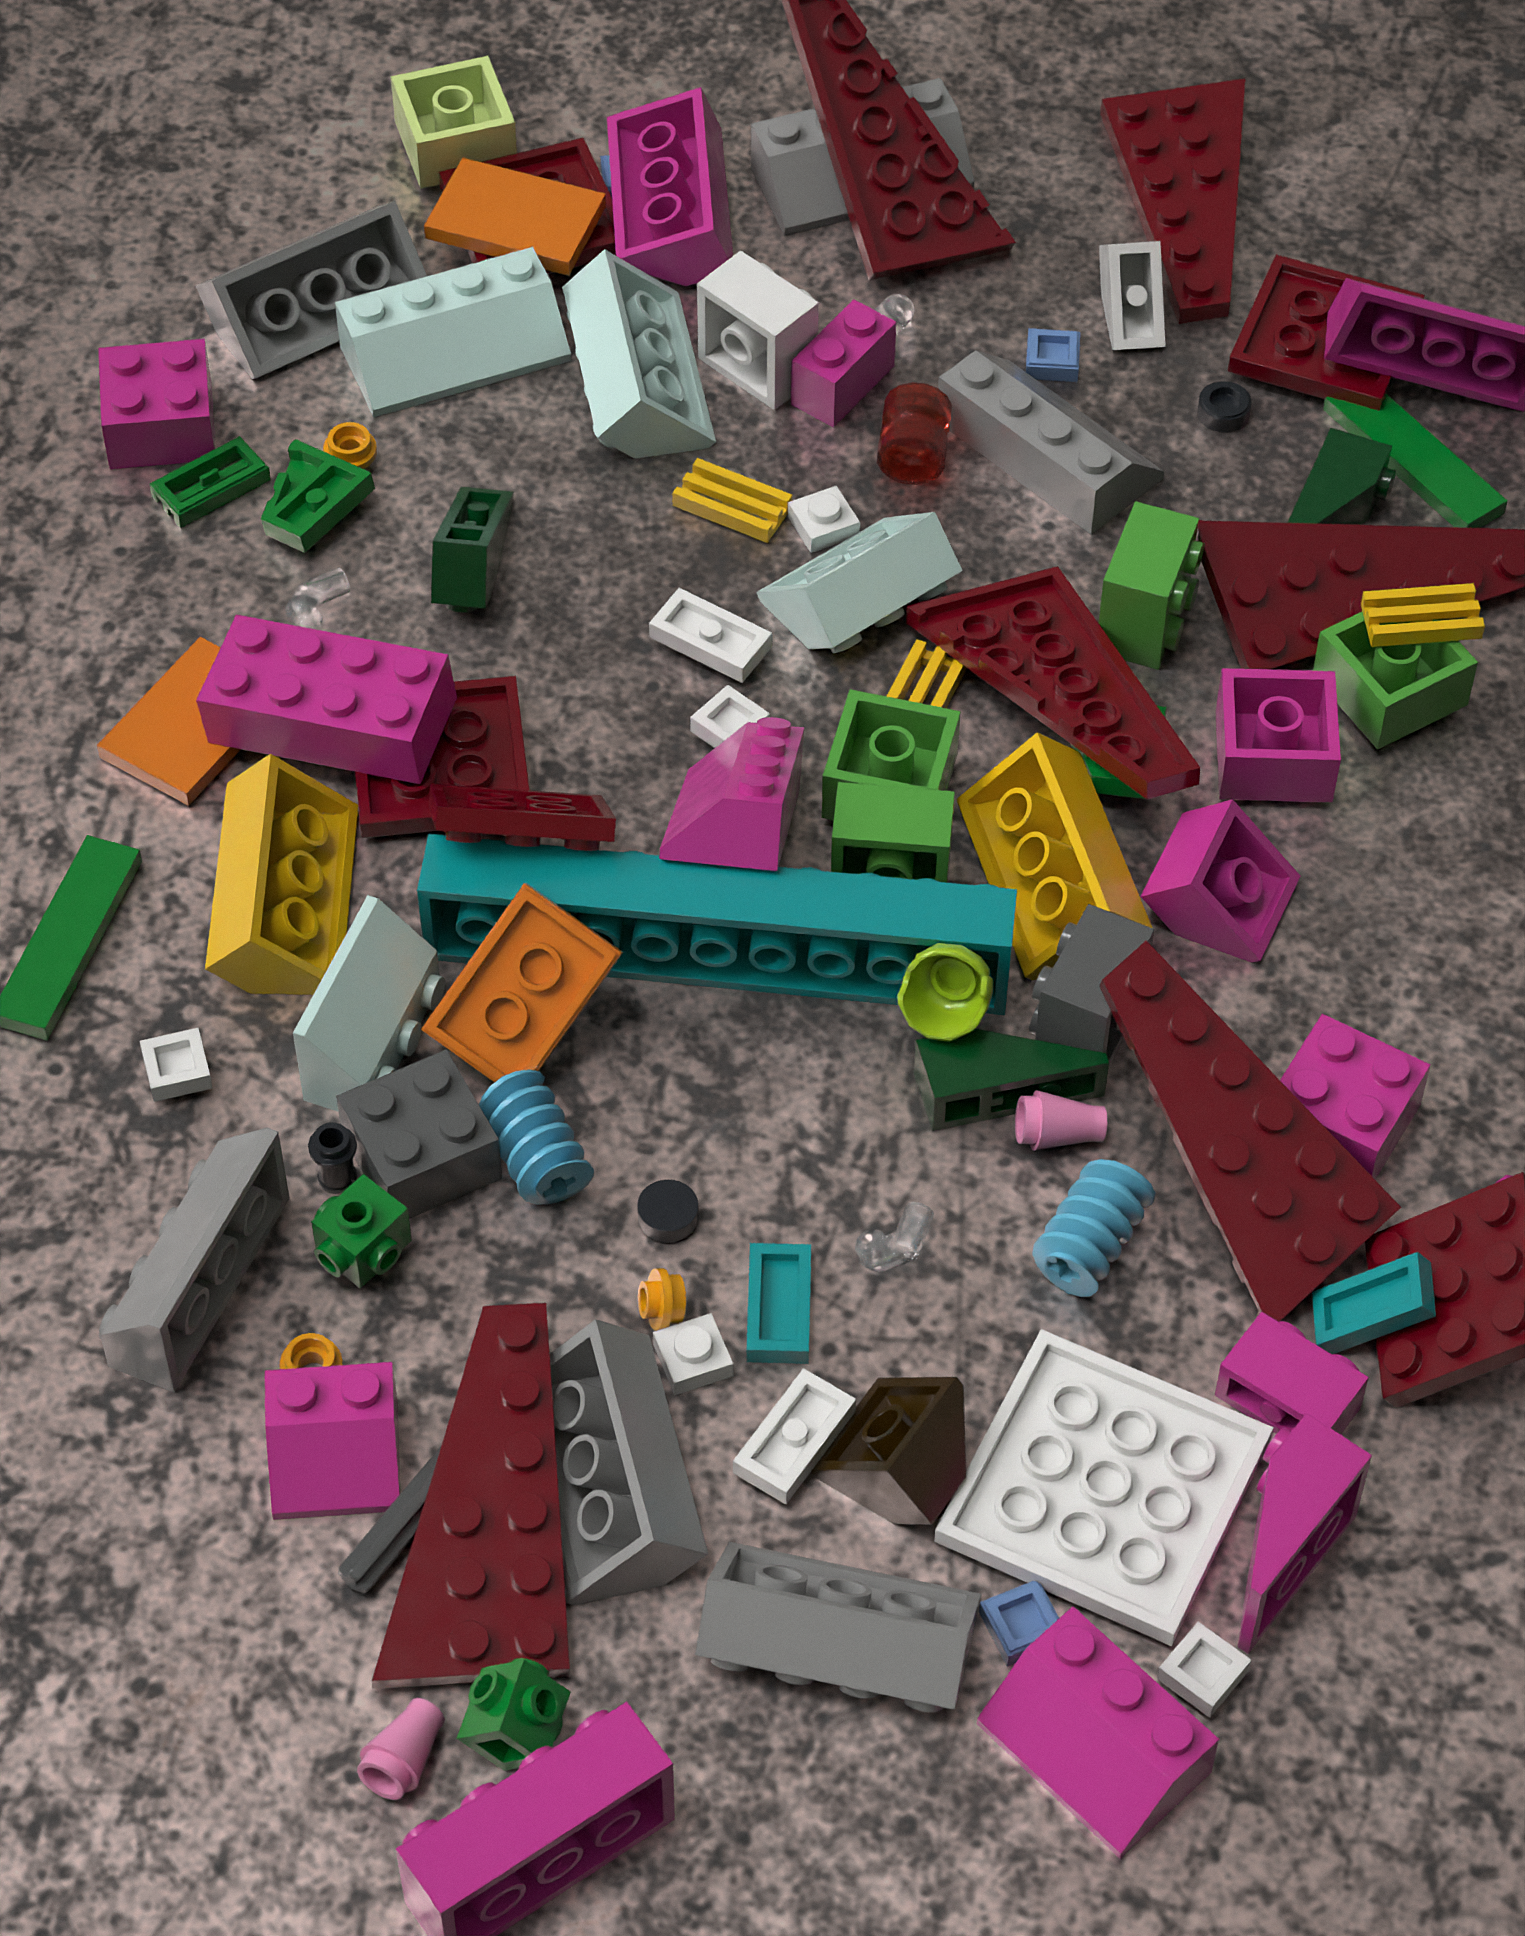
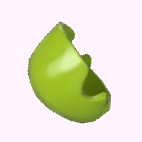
M937 943L918 953L907 967L897 995L898 1005L912 1029L927 1039L951 1042L971 1033L979 1025L989 1008L993 993V979L990 977L989 967L981 956L962 945Z

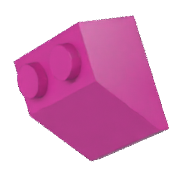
M1231 799L1181 814L1140 897L1175 935L1253 963L1261 961L1301 876L1237 803Z
M381 1362L265 1370V1432L273 1520L385 1512L401 1494L398 1399L393 1363Z

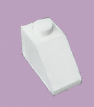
M1160 241L1099 245L1101 295L1112 350L1165 347Z

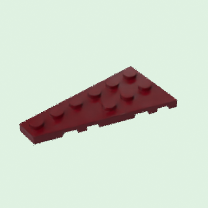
M781 0L868 280L1011 250L1016 241L1006 228L1002 230L987 209L990 205L979 189L974 191L958 168L959 160L915 97L909 98L897 81L896 76L898 73L887 58L883 60L866 36L868 30L848 1Z
M1246 78L1103 98L1101 100L1100 114L1147 241H1160L1162 281L1178 324L1228 317Z
M1199 520L1196 541L1204 543L1201 562L1241 669L1278 670L1315 658L1320 631L1362 612L1361 600L1363 591L1474 583L1476 590L1474 600H1478L1479 604H1483L1525 590V529Z
M1058 566L906 606V623L939 646L1145 799H1151L1199 785L1200 766Z
M1144 941L1102 979L1099 987L1130 1051H1134L1150 1084L1148 1089L1157 1108L1161 1107L1174 1134L1172 1139L1213 1224L1218 1226L1234 1259L1232 1264L1241 1283L1245 1282L1259 1311L1257 1316L1263 1312L1280 1322L1391 1218L1401 1206L1147 941Z
M546 1303L483 1306L372 1677V1689L473 1683L479 1676L481 1668L512 1662L516 1658L530 1659L540 1663L547 1668L551 1678L569 1677L570 1663Z

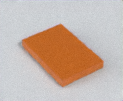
M462 158L424 224L425 239L495 257L533 247L545 270L569 276L606 208L605 193Z
M199 637L97 744L99 758L189 806L241 750L208 743L196 702L221 647Z
M524 883L421 1030L494 1083L502 1076L515 1071L529 1069L540 1071L624 952L532 886Z

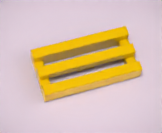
M697 458L692 465V473L687 472L683 477L682 487L677 486L673 491L672 506L768 543L787 516L788 502L792 501L793 495ZM695 492H699V493L704 494V495H706V496H709V497H711V498H714V499H717V500H719V501H722L723 504H722V503H719V502H717V501H714V500H712V499H709V498H707V497H704V496H702V495L696 494ZM742 510H745L747 512H750L752 514H755L768 520L765 521L748 513L742 512Z
M1474 583L1363 591L1361 608L1371 647L1482 639L1485 624L1483 617L1479 618V601L1474 600L1476 594ZM1461 617H1464V618H1465V619H1455V620L1432 621V620H1434V619H1448V618H1461ZM1407 621H1410V623L1379 625L1380 623H1394V622H1407Z
M916 639L887 697L903 700L921 665H925L926 668L908 701L923 704L940 670L947 674L931 705L947 708L967 667L956 659L947 657V653L939 646L932 652L926 650V642Z

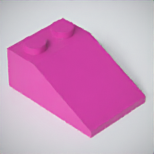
M1308 1413L1303 1416L1292 1431L1283 1427L1274 1436L1263 1456V1460L1269 1463L1256 1488L1262 1494L1256 1520L1237 1646L1247 1654H1249L1356 1518L1369 1470L1371 1454Z

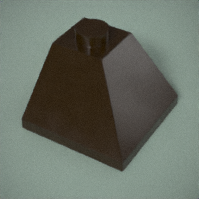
M957 1377L877 1378L856 1406V1412L823 1454L811 1473L816 1479L891 1523L932 1525L934 1521L943 1516L952 1496L966 1478L964 1385Z

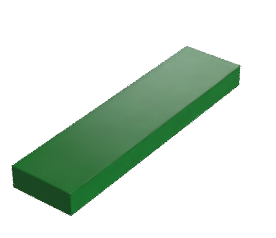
M1387 394L1379 411L1328 396L1325 397L1323 410L1348 433L1392 446L1388 468L1396 470V476L1453 527L1481 528L1505 514L1508 500Z
M89 835L85 837L0 995L1 1028L48 1041L142 863L140 849Z

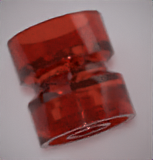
M912 382L895 387L886 396L877 450V465L881 472L891 480L902 484L920 485L937 479L944 471L952 404L948 396L939 388L926 383Z

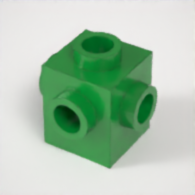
M364 1174L342 1194L328 1198L319 1207L314 1219L311 1221L315 1242L314 1255L318 1262L331 1275L340 1277L343 1274L359 1288H362L376 1274L382 1275L390 1270L397 1262L401 1251L412 1241L408 1208Z
M516 1658L512 1662L481 1668L479 1676L470 1688V1702L457 1740L503 1771L519 1768L522 1761L535 1750L544 1746H553L562 1730V1717L571 1691L549 1677V1671L546 1667L530 1659Z

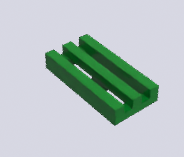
M239 436L150 483V490L154 500L157 503L161 501L163 510L168 515L173 514L175 523L182 528L265 484L271 478L269 467ZM243 458L242 460H240V461H238V462H236V463L230 465L229 467H227V468H225V469L219 471L220 469H222V468L228 466L229 464H231V463H233V462H235V461H237V460ZM200 480V482H198L197 484H195V485H193V486H191V487H189V488L183 490L182 492H180V493L174 495L175 493L179 492L180 490H182V489H184V488H186V487H188V486H190V485H192V484H194V483H196L197 481Z

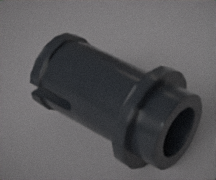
M331 1122L321 1125L309 1139V1154L317 1164V1177L321 1188L328 1193L340 1194L353 1184L351 1179L355 1181L357 1179L356 1169L353 1164V1157L357 1150L356 1138L350 1129L339 1123Z

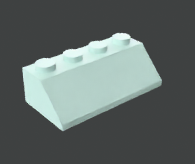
M533 247L335 302L340 348L373 418L571 361V352L553 287Z
M604 249L562 287L568 310L567 318L572 327L576 345L575 353L580 362L585 384L584 392L589 401L594 423L593 431L596 437L605 446L616 448L635 459L710 448L716 443L679 293Z

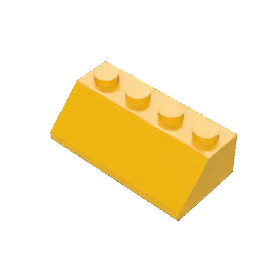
M1037 732L956 799L988 883L999 888L1017 889L1012 945L1025 978L1037 980L1044 966L1054 967L1059 958L1056 955V951L1064 928L1069 922L1077 924L1088 904L1152 928L1080 752Z
M269 754L227 782L205 970L250 994L314 995L347 933L358 804L272 754Z

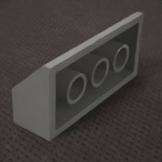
M938 78L902 87L909 98L914 96L959 160L958 168L974 189V177L959 110L942 79ZM815 108L751 123V170L784 236L850 220Z
M395 201L374 207L196 285V288L216 334L251 379H255L338 342L339 333L335 302L427 277V274Z
M975 350L939 377L936 422L1089 534H1093L1164 479V471L1007 359Z
M264 1128L219 1140L207 1161L202 1159L196 1164L189 1179L188 1192L179 1207H172L168 1210L160 1226L159 1239L149 1256L143 1255L138 1259L130 1276L129 1289L119 1305H111L102 1319L99 1337L102 1340L108 1367L175 1393L290 1198L278 1131Z
M595 1319L550 1353L565 1601L567 1604L572 1605L664 1586L708 1555L650 1337L644 1333Z
M729 1542L707 1580L695 1655L711 1658L712 1664L725 1670L745 1671L750 1667L774 1671L778 1679L792 1684L806 1685L816 1680L840 1685L839 1688L842 1692L858 1698H874L878 1694L902 1698L907 1706L920 1711L937 1712L941 1711L943 1707L955 1710L963 1684L982 1594Z

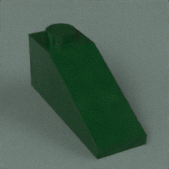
M1330 428L1287 523L1362 525L1369 520L1377 500L1387 501L1394 484L1396 470L1388 468L1392 446Z
M460 487L433 539L431 603L445 604L449 610L455 612H472L478 608H486L496 584L513 506L514 491Z
M976 1028L971 1033L951 1042L927 1038L916 1040L914 1076L932 1131L1015 1115L1020 1096H1033L1036 1090L1078 1102L1105 1096L1109 1061L1106 1053Z

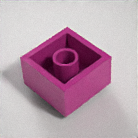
M205 339L98 348L101 427L109 470L189 463L216 449L212 383Z
M1222 668L1215 711L1219 799L1333 803L1341 762L1335 671Z
M1321 1014L1280 1081L1376 1180L1421 1105L1431 1064L1327 1015Z

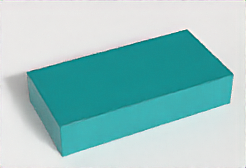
M750 1243L746 1362L809 1364L811 1244Z
M1419 1252L1312 1292L1316 1345L1330 1354L1341 1352L1436 1316L1431 1261Z

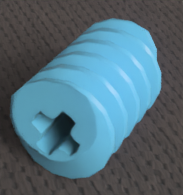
M529 1069L515 1071L502 1076L483 1094L479 1106L499 1139L500 1158L507 1164L508 1173L516 1182L519 1195L528 1203L536 1205L553 1204L578 1194L589 1185L594 1177V1168L587 1160H583L584 1149L578 1142L573 1141L574 1131L572 1127L567 1123H563L565 1121V1114L558 1105L554 1104L555 1095L553 1091L547 1086H542L545 1077L539 1071Z
M1099 1159L1086 1164L1080 1171L1079 1179L1071 1185L1068 1196L1057 1207L1056 1215L1048 1221L1044 1233L1034 1243L1032 1254L1042 1274L1056 1287L1068 1294L1079 1297L1095 1294L1098 1291L1099 1284L1096 1280H1102L1107 1277L1110 1272L1109 1262L1115 1261L1121 1255L1122 1247L1120 1244H1125L1133 1236L1132 1226H1136L1144 1218L1143 1208L1153 1204L1156 1192L1151 1183L1139 1172L1116 1161Z

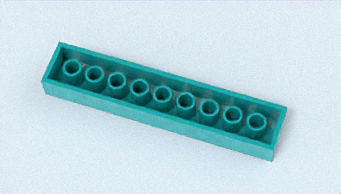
M428 834L417 887L422 938L437 950L438 961L467 964L522 885L527 883L624 952L607 975L610 978L898 1005L897 995L901 988L905 971L916 955L937 943L962 945L981 956L990 969V977L993 979V993L989 1008L985 1014L1005 1016L1017 889L999 888L991 884L967 885L945 883L928 878L914 880L882 877L873 873L850 874L829 872L812 867L801 869L778 867L777 871L663 860L659 859V855H649L639 851H584L568 849L564 846L543 844L537 847L509 845L501 840L481 839V842L464 843L446 840V835Z

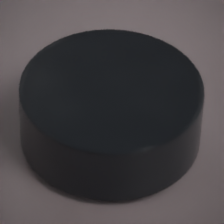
M1228 381L1214 382L1207 385L1201 391L1197 415L1200 422L1213 431L1222 433L1234 432L1243 428L1249 421L1252 399L1248 391L1239 384Z
M660 1180L648 1185L641 1192L637 1202L639 1226L648 1237L659 1242L670 1243L686 1238L694 1231L698 1223L699 1212L696 1194L688 1185L677 1180Z

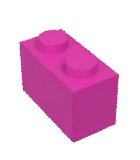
M853 299L792 359L791 405L834 428L895 366L896 321Z
M1261 1312L1220 1364L1214 1396L1246 1416L1274 1427L1273 1432L1275 1434L1283 1427L1292 1431L1303 1416L1308 1413L1341 1435L1361 1409L1369 1377L1361 1373L1357 1366L1348 1358L1339 1354H1330L1307 1340L1304 1334L1292 1324L1283 1321L1278 1322Z

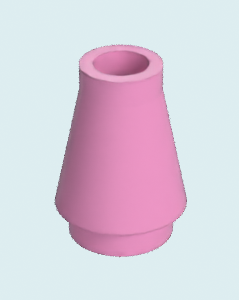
M1038 1090L1034 1092L1033 1096H1020L1015 1114L1016 1139L1019 1144H1030L1033 1151L1090 1141L1103 1142L1107 1131V1111L1105 1106L1089 1105Z
M412 1699L407 1708L361 1749V1763L357 1767V1773L366 1787L377 1795L390 1800H398L402 1798L405 1792H411L417 1788L437 1733L445 1722L444 1715L440 1709L425 1699Z

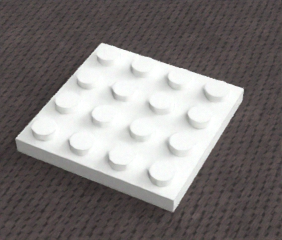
M1041 1329L966 1470V1478L954 1493L937 1525L934 1542L1027 1583L1037 1581L1047 1592L1172 1646L1271 1441L1274 1427Z

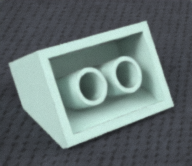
M920 513L883 518L756 593L761 603L808 649L830 648L832 653H838L860 642L862 637L859 632L872 624L875 627H882L902 617L905 614L903 606L917 598L918 602H923L943 593L948 588L945 581L960 573L962 569L936 513Z
M367 895L293 1032L303 1100L337 1112V1095L396 1071L403 1056H411L414 1053L421 1035V1022L428 1009L434 1011L438 1006L445 988V978L439 974L437 950L379 898Z

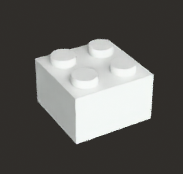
M739 251L697 283L698 358L775 411L791 398L792 359L818 335L819 302L814 300L805 290L796 288L775 274L766 264L759 263L743 251Z

